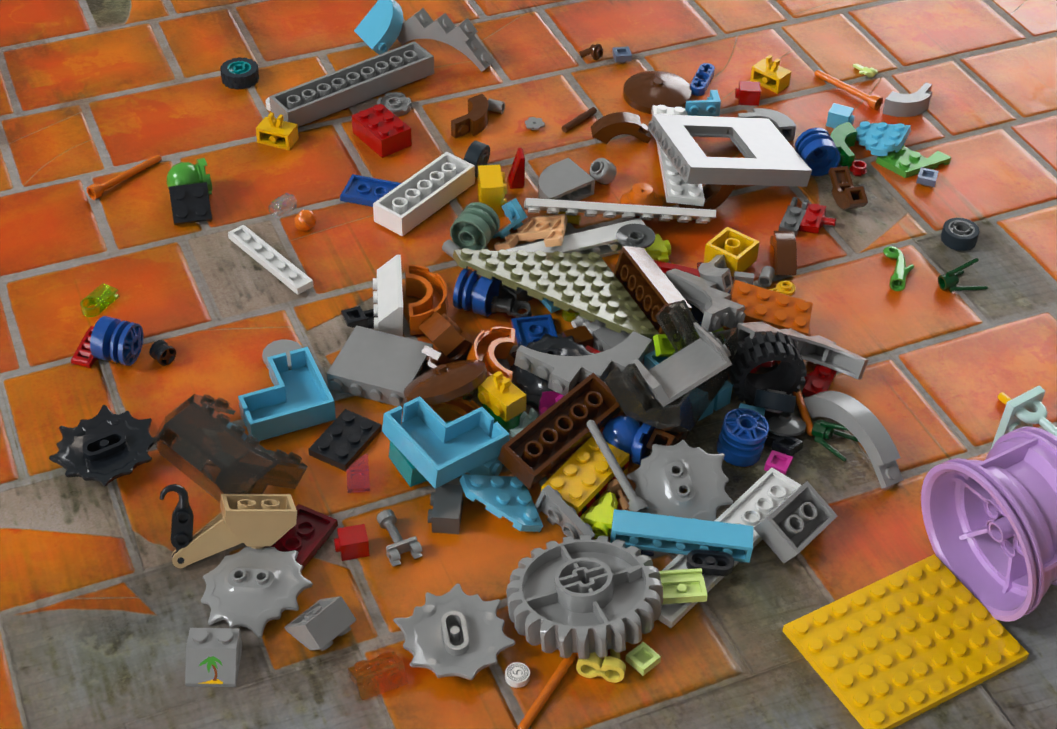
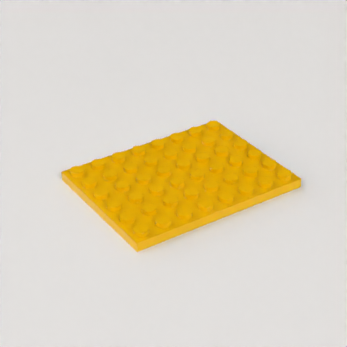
M935 554L783 626V633L864 729H893L1027 660L1029 653L988 612Z

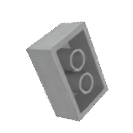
M806 481L754 527V530L783 563H786L800 553L837 517V514L810 483Z

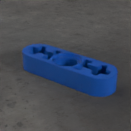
M703 63L699 66L690 84L692 95L702 96L705 94L714 76V65Z

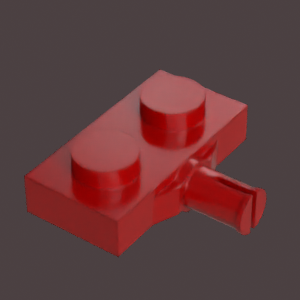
M808 203L800 224V231L818 234L823 225L835 226L836 218L825 217L826 206Z
M817 364L814 371L810 374L807 373V377H804L806 383L802 394L809 397L828 391L837 371Z

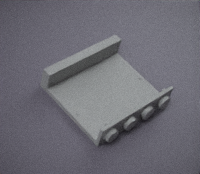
M697 322L693 324L700 338L653 368L647 370L638 358L630 363L641 382L663 407L732 365L728 358L731 354L726 345H722L712 332H709L705 326L701 327Z
M356 325L327 372L328 389L403 408L404 403L407 402L404 396V389L411 381L416 379L424 363L428 361L426 360L428 356L421 351L425 344L433 348V344Z

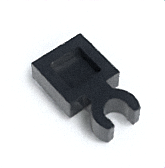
M770 432L764 443L765 445L772 446V450L789 456H793L803 449V441L792 436H779Z

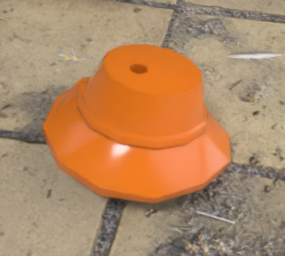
M642 182L633 185L631 191L623 194L620 204L663 206V201L654 192L651 185Z

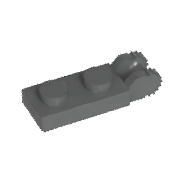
M793 197L779 225L778 231H793L797 237L809 200H804L802 207L799 208L796 207L798 198Z

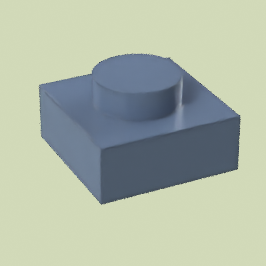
M629 46L612 48L615 62L624 63L632 61Z
M921 167L916 183L935 187L939 171Z

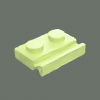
M702 568L659 571L663 585L662 604L707 601L708 594L704 577L702 576Z

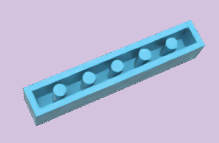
M614 509L610 543L620 539L625 541L626 548L636 546L642 550L688 555L690 551L696 549L719 551L730 554L734 561L750 563L753 550V526Z

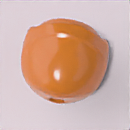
M303 209L295 216V226L301 231H308L316 225V217L310 210Z

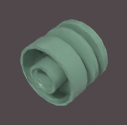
M473 202L467 205L460 216L454 221L450 228V236L453 242L462 249H485L498 231L500 220L491 207L480 202Z

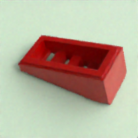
M522 147L517 149L508 175L510 189L524 188L525 156Z
M90 326L71 359V364L91 368L97 358L93 357L90 350L93 326Z

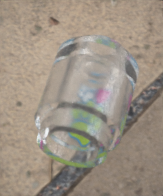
M284 193L273 200L268 209L273 217L282 218L297 208V200L294 195Z

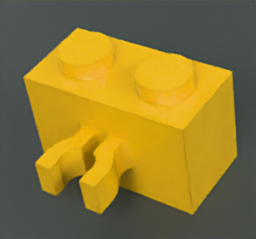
M769 55L766 59H762L752 66L750 81L760 82V86L778 94L789 86L791 71L779 66L780 59H776L773 63L772 56Z
M271 112L256 127L257 143L290 150L299 139L298 124L283 121L284 117L281 114L276 119L274 113Z
M501 371L487 377L478 386V399L480 402L487 405L496 416H500L505 422L526 411V394L515 386L511 379L503 376Z

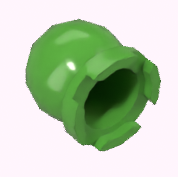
M205 158L197 159L195 165L190 162H180L173 165L167 174L168 189L170 186L207 182L208 194L211 195L212 183L210 174H206L205 166H207Z

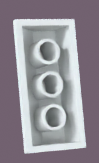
M396 255L377 269V278H373V290H377L373 291V303H377L373 304L374 316H378L374 318V330L403 337L401 255Z

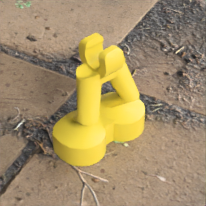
M609 649L610 656L604 657V659L598 657L595 652L590 653L588 659L578 658L576 669L583 677L594 678L601 676L608 682L617 683L624 678L626 664L621 660L620 652Z

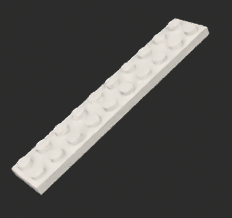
M652 105V116L653 114L688 116L687 111L682 107L673 108L665 105ZM657 143L666 202L704 206L705 198L702 184H686Z
M526 198L524 201V209H528V213H539L540 210H545L547 214H558L559 211H563L566 215L576 216L578 213H584V216L587 217L603 214L604 218H614L616 215H622V219H633V217L639 216L642 220H651L655 217L659 218V221L666 222L677 219V222L681 223L696 220L698 224H707V222L716 218V210L538 198Z
M770 468L715 521L753 526L754 548L762 540L760 535L754 530V527L801 485L774 468ZM679 554L662 571L688 569L686 566L687 555ZM734 561V567L739 563V561ZM702 574L707 593L724 576ZM698 602L662 604L661 615L658 620L672 628Z

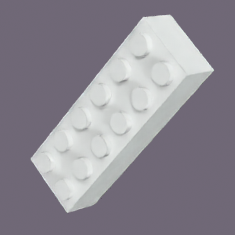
M445 152L374 202V222L400 236H404L475 184V165Z

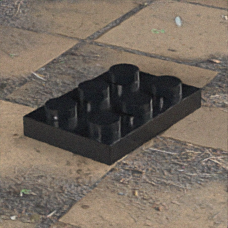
M345 409L308 449L309 455L346 471L382 431V426L375 421Z

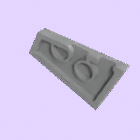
M550 485L543 488L535 504L538 514L542 511L548 516L547 521L549 523L560 525L563 533L566 536H572L574 540H580L581 535H591V540H593L595 534L591 526L581 520L576 510L568 506L562 499L561 494Z

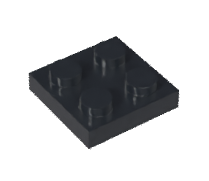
M207 182L169 187L174 225L212 220Z

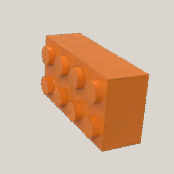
M735 280L729 292L731 294L730 301L745 306V319L743 323L762 321L777 329L791 328L806 336L808 335L812 302Z

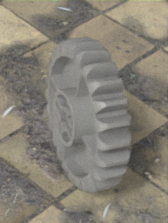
M581 535L580 540H574L572 536L563 537V543L560 544L556 541H549L546 543L545 550L535 548L530 551L531 558H522L518 562V568L513 570L510 575V583L506 589L509 618L515 624L518 634L526 636V641L530 645L537 646L541 644L542 651L545 653H553L556 649L560 650V657L569 658L572 653H578L579 659H588L590 653L593 652L602 658L608 656V649H613L615 652L625 651L626 642L637 644L642 641V633H650L654 628V621L658 620L661 615L663 585L658 569L653 566V561L649 556L641 555V550L638 547L630 546L626 548L625 541L620 539L610 543L608 542V536L601 535L596 540H591V535Z

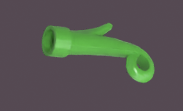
M889 246L884 248V255L890 259L897 260L894 273L890 278V288L894 291H902L906 286V276L914 268V265L911 264L906 267L902 251L897 247Z

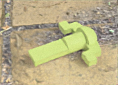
M853 64L854 68L861 70L859 71L860 74L867 75L869 78L878 74V71L874 68Z

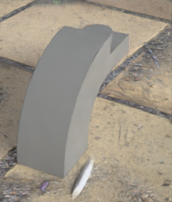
M925 83L917 92L912 94H901L892 91L885 99L883 114L895 117H911L924 113L928 110L932 97V84Z
M753 108V112L738 113V118L770 119L787 141L794 140L796 124L788 116L778 111Z
M716 255L709 263H702L699 266L698 270L701 278L718 283L717 290L726 293L731 290L733 281L724 255Z

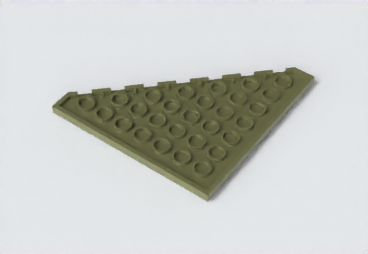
M468 248L454 250L453 258L459 267L464 269L471 267L477 270L478 275L490 280L495 277L502 281V285L515 290L519 287L528 291L527 295L541 301L546 298L554 302L553 306L565 311L572 309L580 313V317L595 322L599 320L606 324V328L621 333L623 330L629 334L634 331L652 339V341L653 336L659 334L598 253L527 252L524 250L507 251L504 249L490 251L488 249L471 250Z

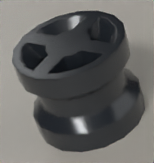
M158 340L152 344L149 354L161 365L166 366L175 359L176 350L172 346H168V343L164 340Z

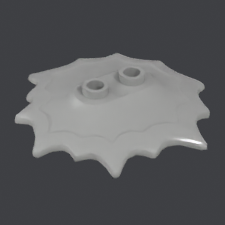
M685 440L672 446L653 444L651 455L641 459L640 467L627 475V478L636 484L634 492L637 497L640 496L641 499H644L649 507L644 513L715 521L716 513L720 506L733 504V500L725 492V485L729 482V479L722 470L725 454H708L700 447H689Z
M245 546L235 554L226 555L215 569L203 575L206 590L201 603L207 604L211 608L208 625L211 626L216 622L225 620L230 628L247 627L258 638L263 637L265 625L269 621L280 619L281 613L284 610H299L297 596L303 590L313 585L310 580L301 575L303 566L296 562L299 552L296 550L281 552L275 547L254 549Z
M458 583L450 592L442 596H435L427 592L425 594V605L422 607L416 606L412 616L393 619L394 623L404 633V649L413 654L410 666L412 668L430 669L436 674L437 678L459 676L473 680L479 671L497 663V655L504 649L515 645V641L508 638L503 632L505 621L497 617L496 614L501 601L499 599L483 601L478 594L466 595Z

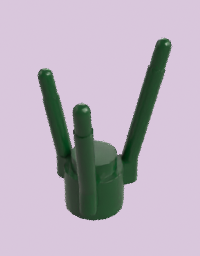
M975 258L954 270L946 272V274L940 275L938 277L940 288L942 290L949 289L950 293L988 289V286H956L959 283L958 276L964 273L963 269L978 262L979 259Z
M817 420L811 431V435L815 436L814 441L823 445L845 462L847 459L824 440H830L832 435L835 434L856 442L859 441L853 435L834 429L849 431L843 425L830 423L825 420Z

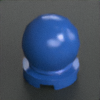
M620 415L610 419L605 424L602 435L607 443L630 454L629 457H632V463L641 465V459L649 457V455H646L648 451L646 445L656 427H654L655 424L645 422L641 426L639 421L634 418Z

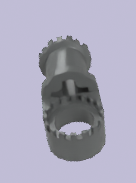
M494 296L492 299L491 312L494 314L497 312L507 313L508 316H515V318L532 316L531 306L526 301L514 300V298L509 300L501 299L498 296ZM520 309L528 310L524 314L517 313Z

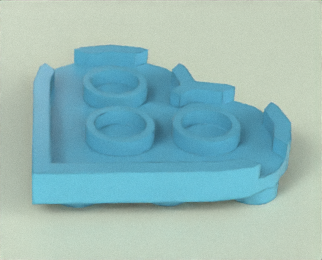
M863 121L856 128V140L859 141V145L865 146L866 150L871 151V155L887 156L888 152L894 150L898 152L902 148L911 132V125Z

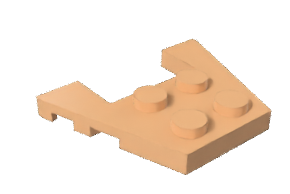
M566 214L532 217L517 228V233L504 237L506 241L503 243L497 242L494 248L496 251L514 248L519 241L527 240L528 242H534L537 239H544L546 247L561 246L568 222Z

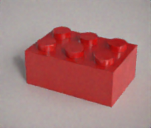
M378 104L352 115L353 134L380 157L384 158L412 146L411 128L384 105Z

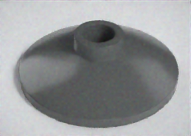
M627 224L619 228L616 238L622 246L647 248L654 243L655 233L651 228L642 224Z
M788 412L769 415L765 418L769 424V432L775 435L797 436L806 430L804 420Z

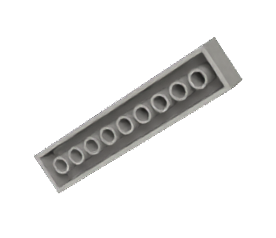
M415 41L269 96L271 112L274 113L276 119L281 114L284 117L283 121L298 124V127L434 74V56Z

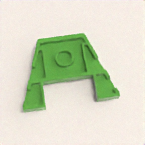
M905 145L898 152L894 150L888 152L887 156H877L876 159L877 164L904 178L919 174L921 167L935 169L938 168L939 164L944 163V165H948L951 161L950 156L940 151L926 158L919 152L906 148Z

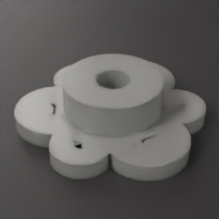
M530 117L525 121L527 129L539 130L545 126L541 118Z

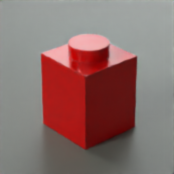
M739 81V88H735V98H738V105L759 106L761 95L760 82Z
M365 524L337 528L338 538L334 539L335 551L340 552L342 561L370 556Z

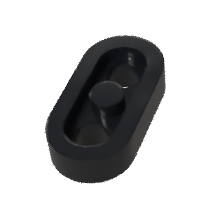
M696 549L688 553L686 566L688 569L702 568V574L727 576L733 571L734 558L726 552Z

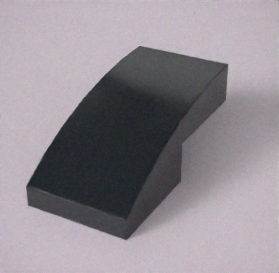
M360 306L341 310V315L346 325L355 328L356 325L374 328V318L378 317L374 316L373 309L362 311Z

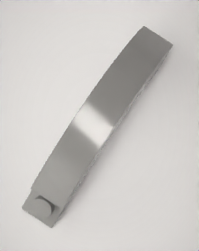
M824 391L804 398L811 418L827 417L846 427L857 438L873 465L881 488H886L903 481L896 462L897 459L901 458L897 448L884 426L866 406L855 398L837 391Z

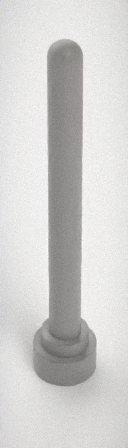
M589 420L587 427L629 500V511L644 513L649 508L640 496L637 497L595 421Z

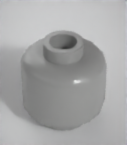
M598 158L591 164L589 172L595 181L605 185L614 180L617 170L616 166L609 160Z

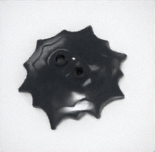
M545 333L540 340L530 342L526 346L535 351L559 356L595 354L587 351L583 344L575 343L573 336L560 338ZM517 351L511 353L514 359L516 358ZM513 364L509 368V370L513 371L512 383L526 394V405H532L539 411V401L542 392L553 391L548 388L549 381Z
M103 405L95 417L88 420H80L77 427L68 428L60 426L59 430L62 434V440L56 444L59 451L51 455L49 459L66 469V477H82L85 481H98L103 486H107L110 482L121 476L130 475L137 466L152 460L148 455V450L156 443V439L149 433L152 419H135L129 411L119 415L113 414L106 405Z

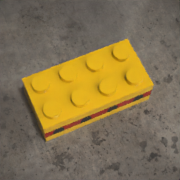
M591 436L541 486V491L547 485H550L561 494L562 499L568 506L573 507L577 515L581 517L582 514L588 512L590 507L598 504L599 499L608 492V484L617 478L595 439ZM607 443L626 475L628 473L630 454Z

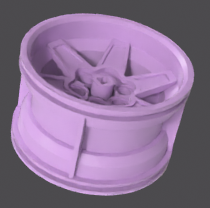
M1020 427L1001 436L995 442L984 461L961 458L950 459L934 466L927 473L922 485L921 508L926 532L937 558L996 620L1015 621L1033 612L1040 604L1050 585L1057 586V437L1040 428Z

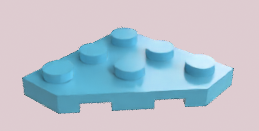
M462 474L459 481L468 499L473 502L475 499L486 505L485 509L500 519L505 517L513 522L512 527L519 531H541L543 523L529 490L517 477Z

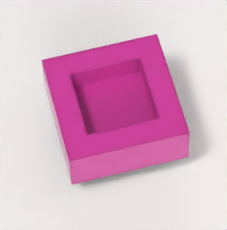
M772 450L765 463L764 470L768 471L770 468H774L786 476L793 457Z

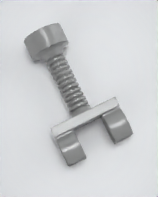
M383 510L377 515L376 519L380 527L387 529L394 541V544L386 546V556L389 558L392 566L401 564L399 560L401 559L400 554L408 551L411 552L414 559L423 556L421 553L423 551L422 547L417 541L416 536L405 540L402 539L395 526L397 518L392 510Z

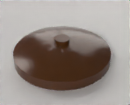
M645 71L627 79L623 88V97L634 109L652 114V105L685 108L686 101L691 100L692 90L689 83L678 75L665 71Z
M461 360L439 365L411 381L404 389L405 399L409 402L420 396L431 406L458 398L474 390L486 380L488 376L486 365L480 360Z

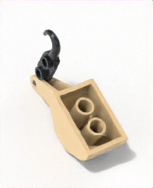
M172 484L163 488L160 493V500H164L165 495L170 491L177 492L179 495V501L172 513L171 543L176 548L172 553V562L177 568H184L241 543L254 549L272 546L296 525L297 510L291 494H221V512L193 535L194 515L189 504L188 492L185 488Z

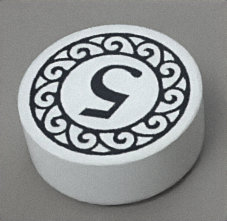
M511 663L505 670V680L511 687H524L530 680V670L523 663Z

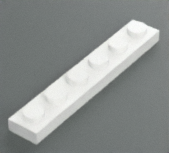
M245 225L228 232V238L297 295L314 286L313 280Z

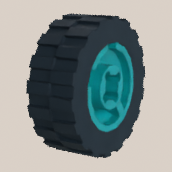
M245 57L232 58L224 62L220 67L222 83L231 89L250 88L259 81L258 64L252 59Z

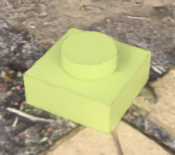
M642 642L626 655L625 661L644 676L660 663L661 656L646 643Z

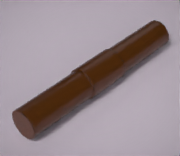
M590 108L563 125V132L569 131L597 113L596 108Z

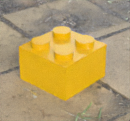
M500 165L478 166L479 202L491 207L498 217H504V210L501 206L507 203L505 194H507L505 172H501Z
M726 227L706 243L704 263H709L716 255H724L727 268L730 269L731 276L734 277L735 271L744 272L757 261L760 242L732 228Z

